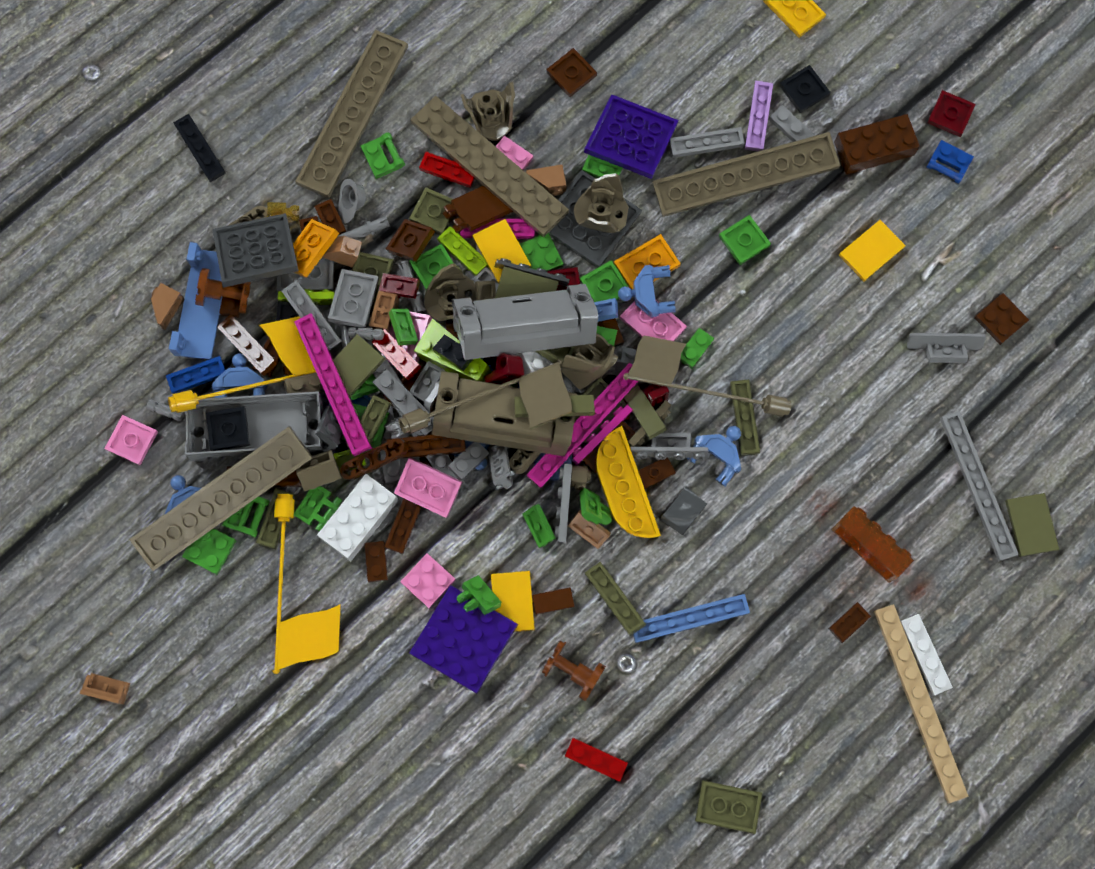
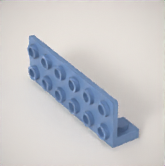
M190 242L186 260L191 268L178 332L172 331L169 350L174 356L210 360L212 359L222 296L220 300L206 297L204 306L195 305V299L202 268L210 269L209 279L221 281L216 251L201 250L198 243Z

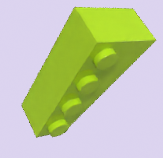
M432 318L414 349L417 356L425 362L430 361L447 372L458 373L460 378L485 382L484 376L491 374L492 370L481 358L473 359L465 370L462 371L434 353L432 348L444 334L457 343H460V341Z

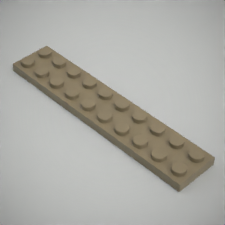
M374 31L295 181L297 185L330 198L408 48V43L380 31Z
M437 96L410 119L411 124L543 238L569 213L567 207Z
M830 132L657 179L652 181L662 217L835 170L840 168V163Z
M288 426L129 540L151 570L154 571L313 457L293 429Z

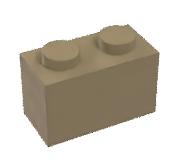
M332 450L312 456L311 460L296 469L304 492L341 479L339 467Z

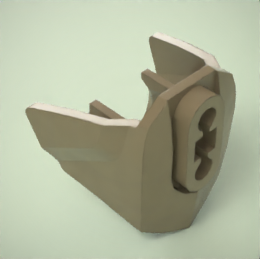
M510 82L502 92L492 89L476 93L471 99H467L464 94H460L464 108L470 113L476 130L486 139L498 141L512 129L513 102L515 98L513 82Z
M616 173L606 174L593 180L592 184L580 196L574 206V216L578 225L607 233L620 232L626 226L629 206L623 197V187L619 175ZM621 215L622 218H616L615 216Z
M454 263L442 268L433 277L425 293L424 304L428 314L438 322L453 319L452 302H449L447 299L449 297L455 299L469 298L465 296V292L470 291L472 293L471 300L476 301L474 281L465 276L462 270Z
M596 333V343L575 346L572 356L565 355L561 372L581 390L594 380L601 378L616 363L618 356L614 354L616 348L609 344L604 337Z

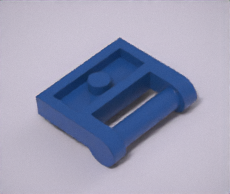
M941 140L926 168L934 169L954 179V182L959 184L974 156ZM936 160L959 171V173L937 163Z

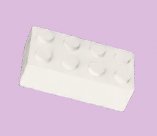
M365 474L317 536L351 562L399 500L397 496Z

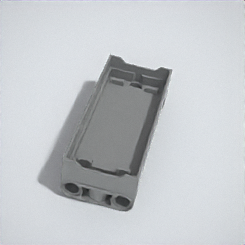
M586 284L569 285L567 290L472 301L470 297L452 300L453 327L455 332H457L464 360L499 356L501 353L516 354L596 343L598 311Z
M319 391L199 400L196 409L185 411V455L191 462L208 461L210 457L249 455L288 426L293 429L310 454L323 453L325 442L315 435L316 430H311V426L314 423L319 425L325 409V401ZM244 406L247 414L250 445L211 451L206 412ZM200 430H204L203 436L196 437Z

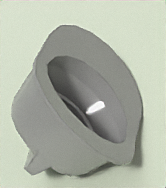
M345 179L341 184L337 212L342 223L352 221L356 211L364 206L366 201L364 186L355 184L352 179Z

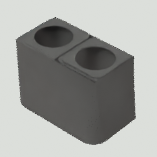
M685 487L660 520L681 535H684L707 503L689 488Z

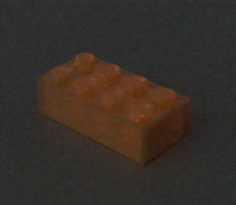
M853 506L831 530L888 583L894 581L914 561L911 558V554L906 549H901L896 545V540L892 536L884 534L881 531L880 525L875 521L871 522L861 508Z

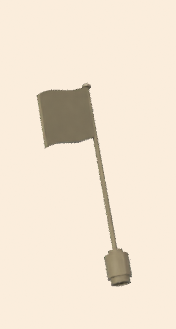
M644 335L637 346L634 363L629 373L623 375L626 381L627 379L760 404L764 413L784 416L789 415L791 411V401L785 397L768 394L766 398L760 401L672 384L678 372L681 353L687 345L685 343Z
M557 360L554 364L429 414L421 408L404 414L398 420L400 428L404 434L414 433L428 427L430 417L517 382H519L521 399L529 417L530 430L572 413L571 398L562 379L561 367L563 362L562 360Z

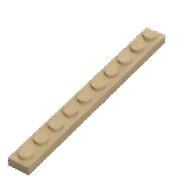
M894 604L875 610V616L947 803L969 797Z

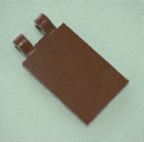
M481 186L451 200V204L443 207L445 212L442 214L446 219L456 214L460 217L453 220L455 225L452 226L455 232L458 233L465 228H468L471 232L513 211L486 187Z

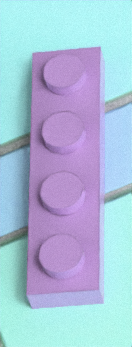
M755 81L745 150L759 152L764 149L773 83Z

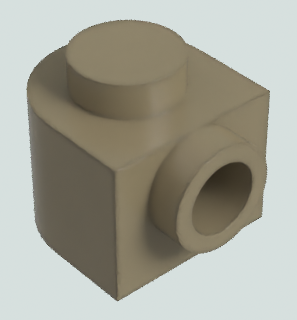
M572 465L571 486L577 490H582L586 488L587 482L591 480V470H588V466Z

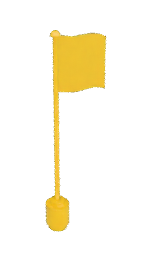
M300 316L259 325L269 337L280 360L292 375L197 396L192 390L175 393L168 397L171 412L180 413L196 409V405L202 399L316 373L294 322L300 319Z
M277 494L274 507V518H278V522H282L274 670H272L274 674H278L280 669L293 664L322 659L339 652L341 604L325 611L302 614L281 622L286 522H290V519L294 518L295 500L292 494Z

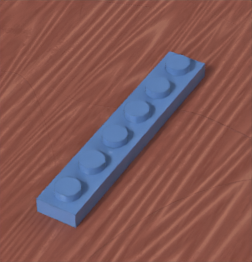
M742 594L645 619L643 621L646 623V626L633 634L635 643L749 614L750 610L746 596Z

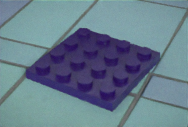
M611 94L584 148V153L652 179L679 120Z
M450 585L409 654L478 694L518 624L496 611L484 615L477 607L467 612L464 609V605L472 599L459 603L456 599L462 591Z

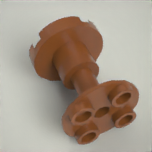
M202 268L198 280L195 305L204 306L206 297L220 300L222 296L241 300L239 313L245 314L251 282L244 283L243 289L230 286L223 288L222 281L209 279L210 269Z
M560 641L552 655L554 659L551 657L548 659L542 673L546 677L552 667L556 666L572 676L570 680L583 688L579 698L586 701L606 666L599 662L594 671L582 663L577 666L560 655L567 643Z

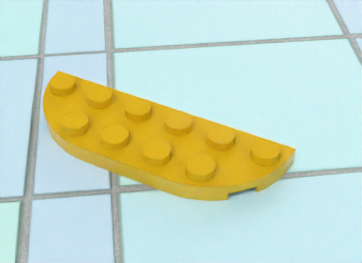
M622 426L618 427L604 438L596 455V471L610 512L616 523L627 533L639 538L659 537L661 534Z

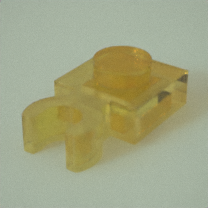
M267 202V217L286 213L287 218L293 221L299 220V215L292 214L293 211H299V206L293 205L290 208H286V203Z

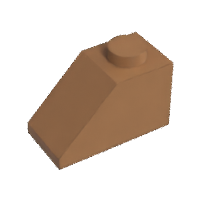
M563 165L526 170V173L550 194L557 196L566 191Z
M337 236L322 258L353 268L362 242L347 236Z
M160 283L153 290L151 301L157 323L162 329L166 330L184 301V297L180 292Z

